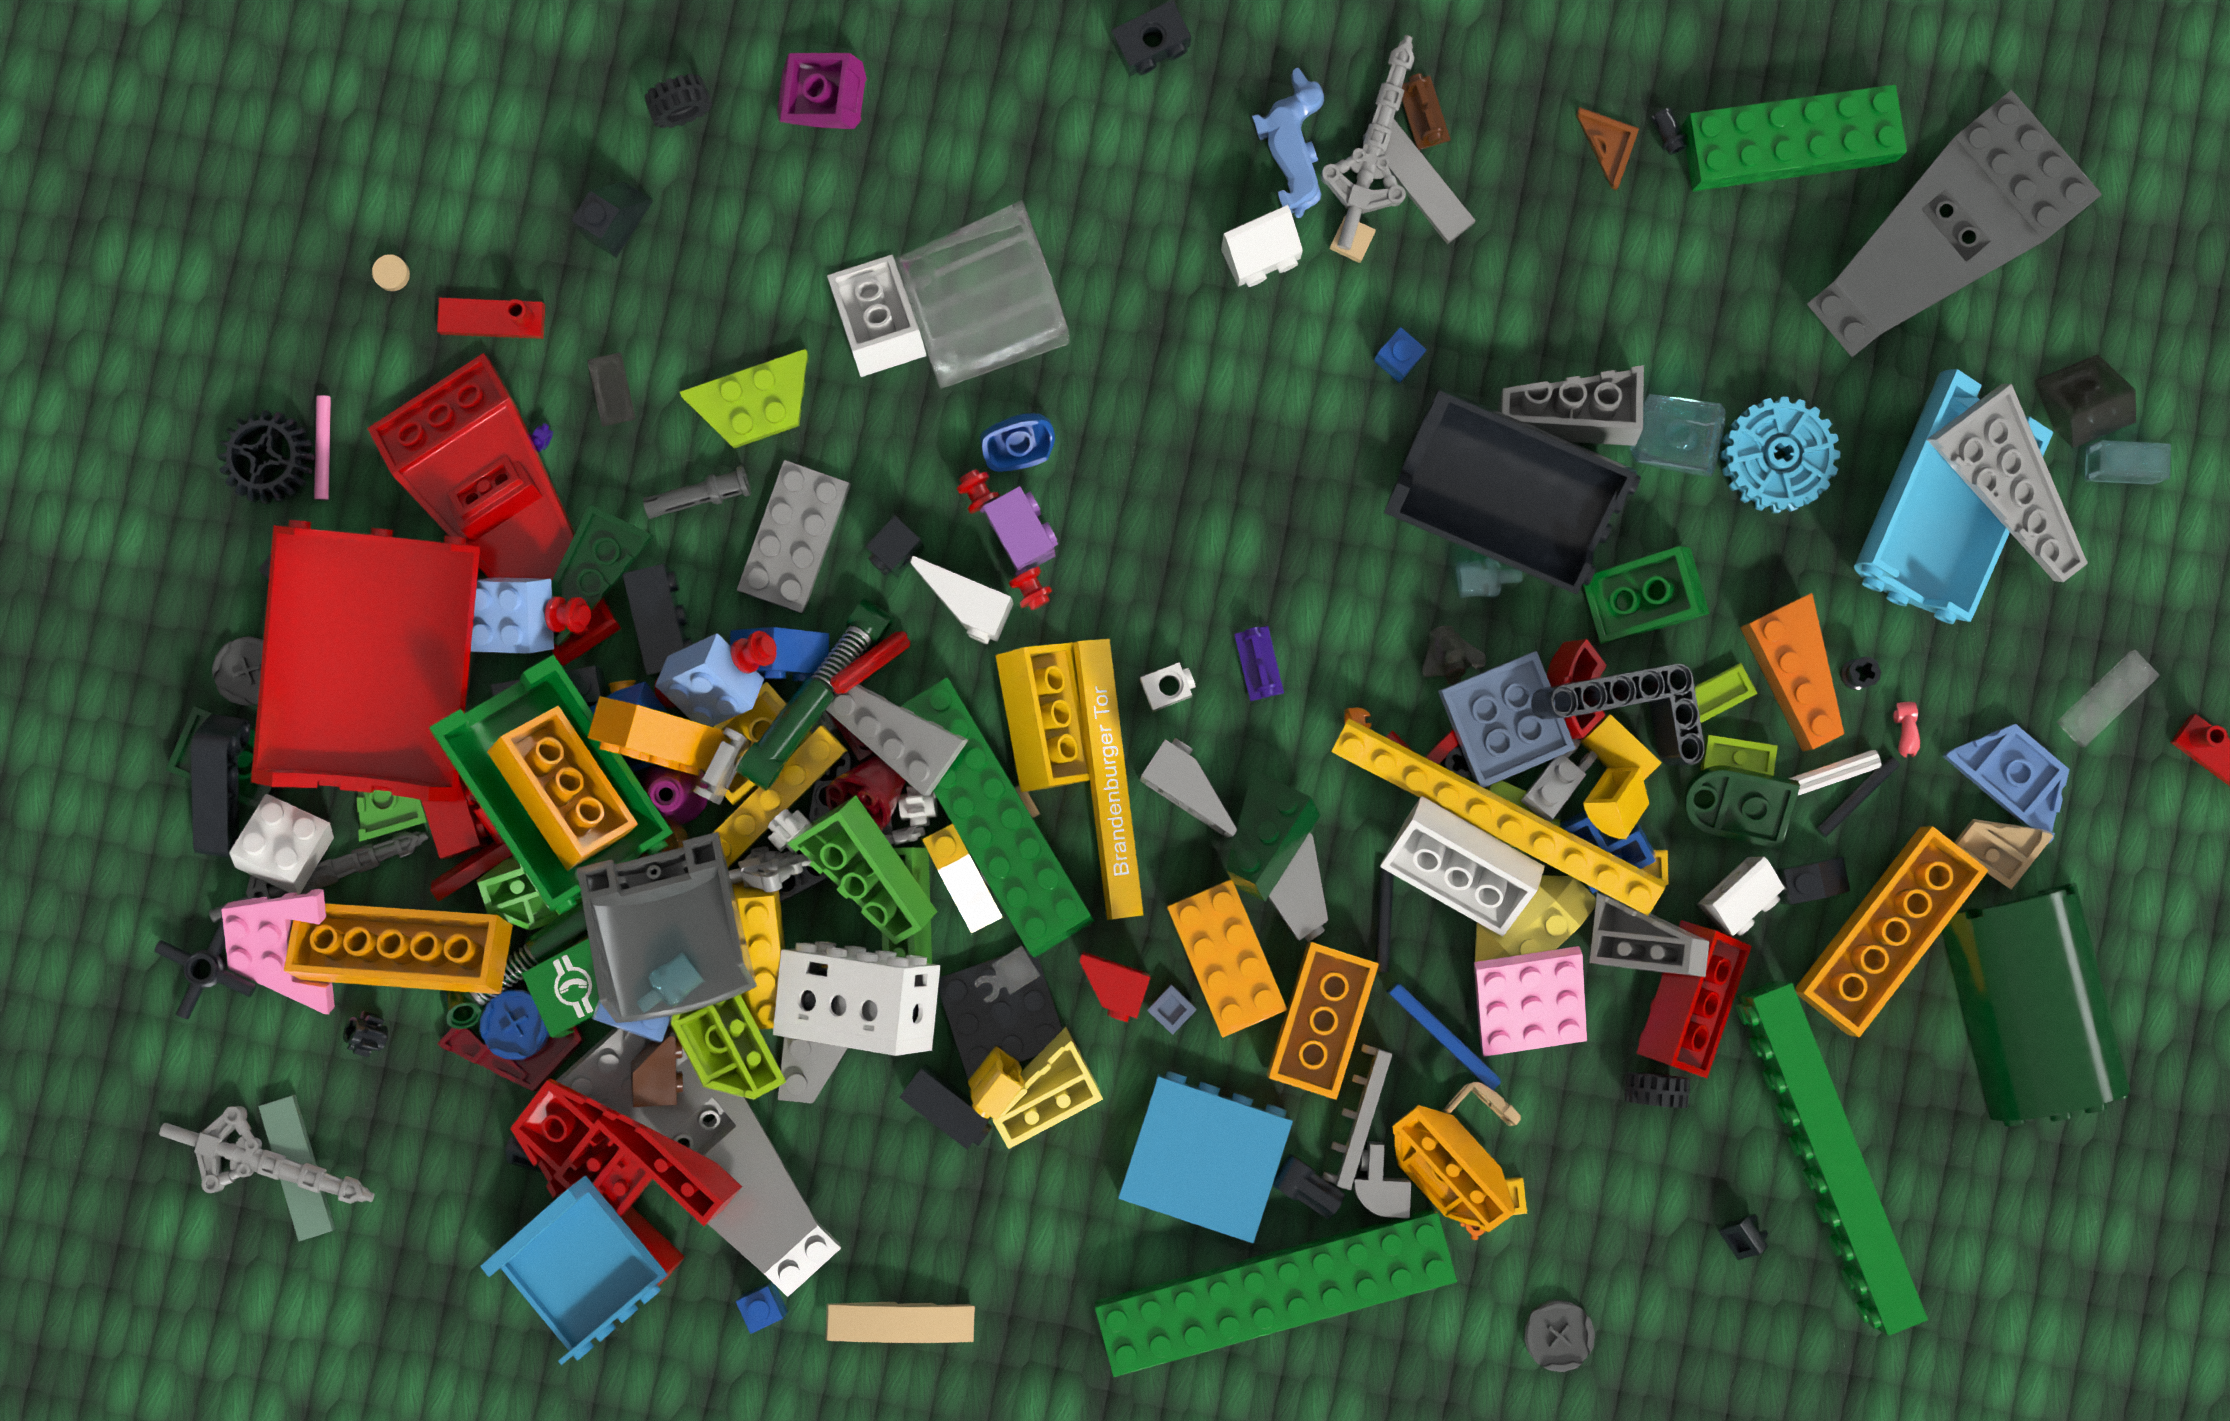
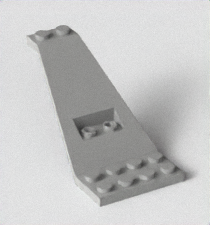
M672 1015L671 1018H670V1021H669L668 1026H671L670 1023H671V1020H672L673 1015ZM616 1027L613 1028L556 1081L676 1142L681 1138H687L689 1141L684 1146L717 1162L742 1188L725 1209L712 1219L708 1225L756 1266L788 1297L837 1253L841 1247L839 1242L815 1220L745 1097L703 1087L682 1047L683 1056L680 1059H676V1071H682L683 1092L677 1093V1105L633 1107L631 1096V1061L652 1040ZM707 1114L715 1116L711 1122L703 1121L704 1116Z

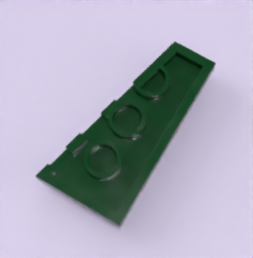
M589 504L551 581L552 597H563L567 602L573 597H581L586 601L590 611H592L654 538V535ZM567 627L562 632H553L554 643L563 646L573 632Z

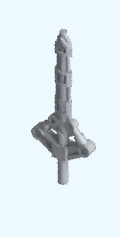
M1405 35L1398 47L1391 51L1388 61L1391 68L1386 83L1381 84L1375 103L1378 106L1372 123L1368 126L1363 149H1355L1347 159H1342L1335 164L1326 165L1320 174L1321 181L1331 189L1345 208L1348 209L1337 245L1344 250L1351 249L1361 213L1364 214L1390 206H1399L1406 197L1404 188L1398 185L1395 176L1391 174L1389 169L1390 160L1384 156V152L1387 150L1391 137V126L1395 111L1399 110L1404 94L1402 85L1406 71H1411L1414 62L1413 46L1411 43L1413 38ZM1350 168L1358 174L1356 185L1343 175ZM1384 178L1382 181L1386 189H1369L1373 179Z
M907 827L890 831V834L884 836L890 844L895 846L915 841L918 837L924 836L925 831L924 827ZM761 846L752 849L750 855L743 861L738 862V869L729 870L732 884L742 882L744 888L755 887L763 889L765 892H774L782 888V882L787 880L791 874L795 875L803 872V866H810L809 864L812 861L804 854L798 855L795 851L793 853L791 851L780 853L779 851H769L768 847Z
M242 1106L228 1107L218 1119L203 1132H200V1134L169 1123H164L161 1126L160 1136L195 1147L194 1153H196L202 1178V1189L207 1193L222 1191L226 1185L233 1183L235 1179L249 1177L255 1171L258 1174L276 1180L283 1179L297 1183L298 1187L316 1193L324 1191L338 1195V1200L349 1204L356 1201L372 1202L375 1194L364 1187L358 1179L349 1176L342 1179L328 1174L324 1168L309 1163L301 1164L287 1159L284 1155L261 1149L262 1141L251 1133V1127L246 1120L247 1110ZM234 1129H236L239 1135H242L236 1144L227 1143L228 1136ZM222 1156L230 1160V1170L222 1172Z

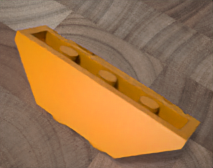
M1418 1105L1392 1126L1393 1134L1395 1135L1397 1165L1445 1217L1468 1225L1479 1226L1481 1230L1490 1232L1514 1215L1515 1208L1502 1168L1453 1115Z

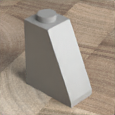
M1311 833L1308 834L1268 897L1295 938L1300 941L1305 937L1307 942L1323 933L1325 929L1322 925L1328 921L1315 844Z

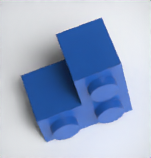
M778 627L731 630L730 646L741 638L748 639L749 635L756 631L767 633L775 641L777 648L775 661L768 666L759 665V668L756 670L765 679H786L787 674L792 675V681L803 682L806 678H811L815 671H818V667L825 661L829 653V633Z
M1586 811L1567 819L1559 825L1560 828L1640 869L1656 862L1655 852L1639 822L1636 823L1627 839H1618L1611 836L1607 838L1603 832L1593 825ZM1589 886L1592 893L1598 891L1597 889Z

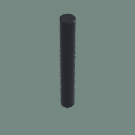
M1889 756L1881 764L1880 768L1872 772L1816 827L1818 833L1826 838L1900 766L1899 762L1894 757Z
M1381 867L1375 963L1379 964L1377 972H1389L1394 874Z

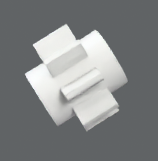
M907 786V794H901L898 799L901 820H910L911 827L929 826V818L938 816L937 797L933 791L929 796H923L913 786Z
M785 809L769 823L768 828L773 833L768 839L780 852L787 847L793 853L794 850L787 842L802 828L810 824V821L799 810L791 814L788 809Z

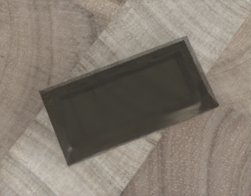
M619 352L587 360L602 427L636 420L622 353Z

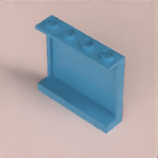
M1167 1071L1165 1076L1157 1074L1153 1093L1118 1194V1199L1254 1243L1293 1122L1291 1118L1286 1117L1287 1110L1267 1104L1266 1109L1253 1106L1254 1099L1237 1093H1233L1232 1098L1220 1095L1219 1087L1200 1082L1199 1087L1186 1084L1187 1077L1171 1071Z
M586 1175L562 1193L480 1266L488 1277L502 1269L569 1350L558 1361L561 1365L572 1356L578 1361L594 1347L590 1342L594 1337L600 1342L616 1329L612 1322L617 1318L621 1323L627 1320L639 1309L634 1303L639 1299L644 1304L661 1291L657 1284L668 1275Z

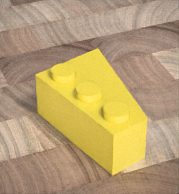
M1067 1027L1020 1073L1025 1082L1024 1087L997 1120L994 1118L992 1120L1006 1146L1010 1149L1103 1100L1099 1087Z

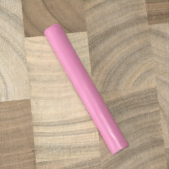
M316 396L314 500L322 501L329 500L330 396Z

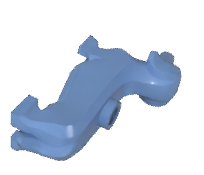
M1296 68L1291 75L1294 95L1275 102L1266 117H1261L1259 114L1252 117L1259 139L1268 138L1272 157L1288 180L1290 193H1287L1285 190L1278 192L1282 207L1288 205L1291 214L1295 212L1296 218H1301L1304 211L1317 204L1321 198V191L1312 165L1313 162L1318 161L1312 141L1305 143L1301 126L1309 115L1321 108L1324 102V93L1320 84L1316 81H1308L1302 71Z

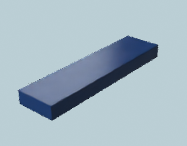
M1394 983L1386 991L1484 1085L1494 1090L1501 1083V1079L1401 984Z

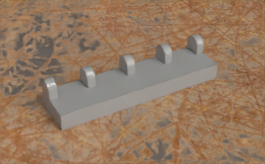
M1365 1044L1362 1045L1361 1051L1373 1055L1367 1078L1355 1074L1352 1078L1353 1082L1364 1085L1357 1111L1343 1108L1341 1114L1354 1119L1346 1145L1333 1142L1331 1149L1343 1153L1337 1175L1323 1172L1322 1179L1348 1190L1352 1188L1392 1057L1390 1052Z

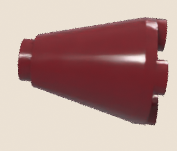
M876 755L834 778L826 788V802L831 811L856 795L882 832L891 820L906 780Z

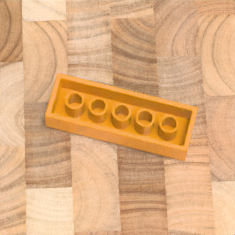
M1933 826L1919 827L1795 987L1797 995L1847 1035L1860 1037L1989 870Z
M325 904L326 918L320 924L293 920L283 971L300 980L501 994L513 925L498 915Z

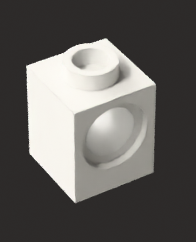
M1180 662L1140 677V682L1152 712L1191 698L1192 693L1190 689L1196 687L1189 668L1182 670ZM1165 677L1175 678L1179 683L1178 692L1171 696L1163 694L1159 689L1160 681Z

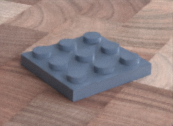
M1537 651L1518 657L1438 691L1475 784L1483 788L1576 749L1564 718L1540 719L1532 710L1531 699L1533 694L1540 688L1551 686Z

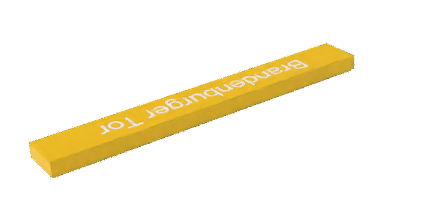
M1110 639L1077 641L1073 645L1107 920L1142 916L1144 914Z

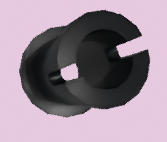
M1671 108L1663 109L1651 117L1663 141L1661 146L1663 151L1667 150L1669 155H1673L1688 146L1686 142L1688 136L1687 134H1682Z

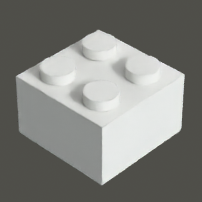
M265 794L229 854L235 868L289 893L296 892L297 895H300L334 836L330 822Z

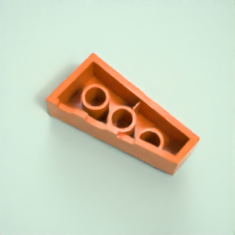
M1813 594L1803 596L1741 626L1740 629L1801 750H1813L1844 735Z

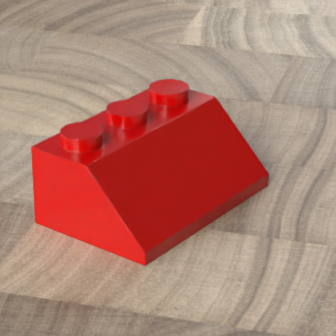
M1082 952L1079 962L1102 1007L1108 1009L1107 1016L1124 1022H1128L1129 1016L1137 1018L1150 980L1149 973Z

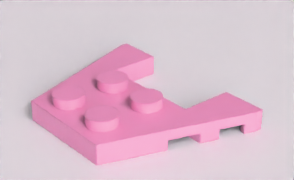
M315 889L311 890L308 894L297 895L296 892L284 894L281 898L274 899L260 897L228 902L221 909L229 970L323 1014H329L335 1007L332 982L300 980L283 971L293 920L320 924L326 918L324 890Z

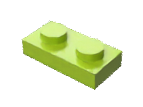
M1713 735L1705 736V753L1702 758L1701 770L1712 766L1725 765L1774 776L1777 745Z

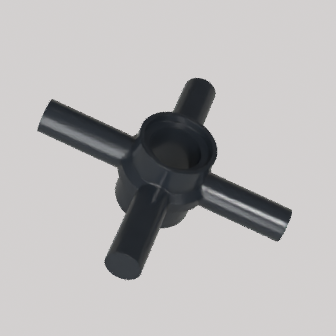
M223 918L207 950H200L191 954L163 940H160L155 947V953L184 966V975L190 982L175 1013L181 1018H190L204 988L220 983L249 998L256 990L255 984L227 971L226 961L220 955L225 946ZM204 959L211 965V973L207 978L200 972V964Z

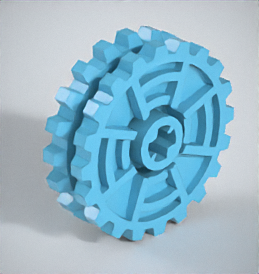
M1780 397L1775 402L1768 398L1757 406L1752 405L1742 413V416L1740 415L1737 420L1733 421L1730 425L1732 430L1723 438L1722 442L1727 447L1720 452V459L1727 462V466L1722 469L1723 476L1731 477L1732 482L1729 484V488L1732 491L1739 490L1742 493L1741 501L1744 503L1749 500L1754 501L1755 509L1760 511L1769 506L1772 513H1780L1781 510L1786 508L1791 512L1802 507L1803 504L1806 506L1819 497L1818 494L1828 489L1831 485L1828 480L1831 476H1835L1838 471L1833 462L1840 458V451L1835 450L1833 444L1839 441L1837 434H1830L1828 430L1832 425L1830 420H1821L1818 417L1820 413L1818 408L1813 407L1811 410L1805 408V401L1801 399L1792 404L1789 402L1788 397ZM1783 450L1786 456L1777 460L1774 454Z

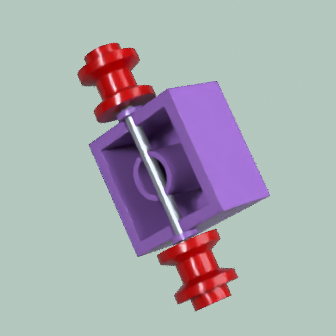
M977 469L973 470L959 479L961 485L956 489L959 494H967L970 498L971 504L967 508L970 514L981 511V513L985 512L1017 571L1015 573L1017 577L1008 584L1011 588H1019L1024 597L1019 603L1022 608L1029 606L1031 611L1050 601L1047 595L1052 592L1051 587H1042L1037 577L1042 572L1039 565L1056 556L1054 547L1058 545L1057 538L1048 522L1041 525L1038 516L1041 515L1040 508L1031 491L1024 494L1019 486L1000 497L998 492H990L985 483L989 479L988 473H979Z

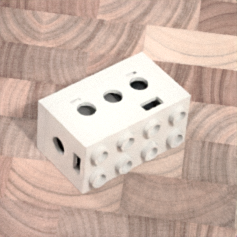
M816 941L815 944L796 943L795 949H781L773 1035L894 1056L932 1051L940 965L927 963V957L906 955V958L896 957L897 953L892 951L877 950L875 953L866 952V948L858 946H845V949L836 948V943Z

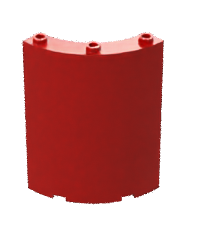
M289 520L288 527L273 526L251 776L252 783L270 787L317 788V785L336 786L340 790L369 793L374 792V790L389 791L394 796L424 801H457L459 774L430 732L429 727L459 709L465 713L480 546L466 545V538L444 536V542L393 537V530L371 528V534L311 529V522Z

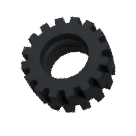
M687 74L686 76L678 75L674 79H665L666 82L657 83L656 87L650 88L644 96L653 123L656 127L660 126V128H666L667 126L674 128L676 125H686V122H693L697 117L704 116L705 112H708L712 106L704 81L697 74L694 76L693 74Z
M1626 1072L1624 1101L1652 1106L1688 1108L1690 1078L1654 1073Z

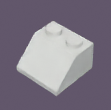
M1288 205L1224 233L1221 251L1238 287L1247 283L1248 287L1257 285L1267 279L1265 274L1278 269L1279 273H1283L1298 265L1297 260L1301 259L1303 252Z
M1747 857L1697 905L1725 935L1734 936L1737 933L1741 936L1754 925L1755 922L1752 918L1761 910L1767 912L1779 902L1780 897L1778 894L1784 889V886L1765 857Z

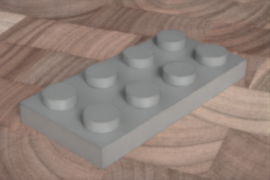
M784 460L737 590L804 614L850 488V483Z

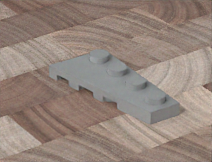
M856 685L847 693H834V699L826 709L923 796H929L968 742V739L958 734L955 735L943 729L944 727L932 721H927L915 715L914 712L904 707H899L860 685Z

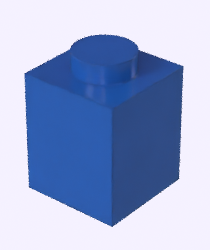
M1400 327L1377 353L1374 362L1400 383L1422 359L1427 349Z
M772 1281L742 1294L736 1300L750 1334L783 1319L788 1313L777 1286Z

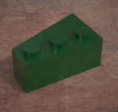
M1255 770L1252 771L1226 871L1237 888L1265 902L1319 819L1320 814L1310 796Z

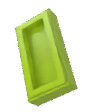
M1741 663L1695 686L1700 722L1702 723L1758 694Z

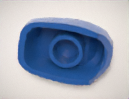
M1026 413L1010 417L992 425L980 434L981 449L986 464L991 470L999 472L1028 468L1048 460L1055 441L1054 429L1050 420L1042 414Z

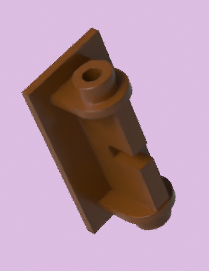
M1422 73L1409 77L1410 82L1403 83L1402 85L1404 90L1402 103L1418 150H1422L1450 141L1451 139L1431 76L1423 77Z

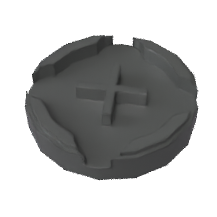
M250 636L240 637L225 644L215 656L212 667L213 678H215L219 693L232 703L244 706L258 705L263 651L262 639Z
M1553 1299L1543 1302L1530 1312L1524 1323L1523 1340L1527 1352L1536 1363L1549 1371L1566 1372L1576 1369L1590 1355L1594 1348L1595 1332L1591 1319L1579 1306L1570 1301Z

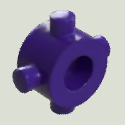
M543 423L542 426L539 425L531 438L538 452L548 447L553 436V431L549 430V425Z

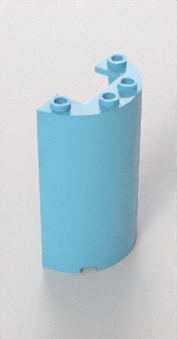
M1958 369L1945 370L1938 375L1854 566L1855 571L1864 579L1862 585L1874 591L1888 593L1886 599L1897 605L1906 606L1909 603L1935 613V618L1949 624H1954L1956 619L1971 622L2010 533L1927 440L1980 400L1977 398V395L1982 385ZM2026 417L2043 457L2053 432L2033 418Z

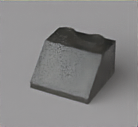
M2098 354L2035 380L2036 389L2054 430L2072 448L2136 423V390Z

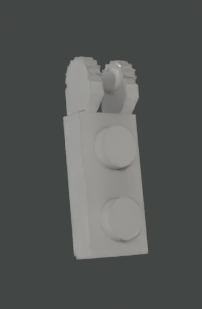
M1572 739L1576 749L1551 759L1521 799V802L1537 816L1549 822L1556 816L1586 776L1585 771L1598 756L1593 751H1590L1582 757L1578 766L1571 762L1568 757L1578 749L1581 743L1579 739Z

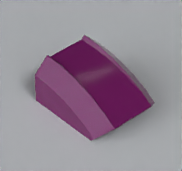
M789 53L781 76L777 106L779 122L822 128L854 129L862 120L861 109L865 82L867 80L863 62L851 53Z

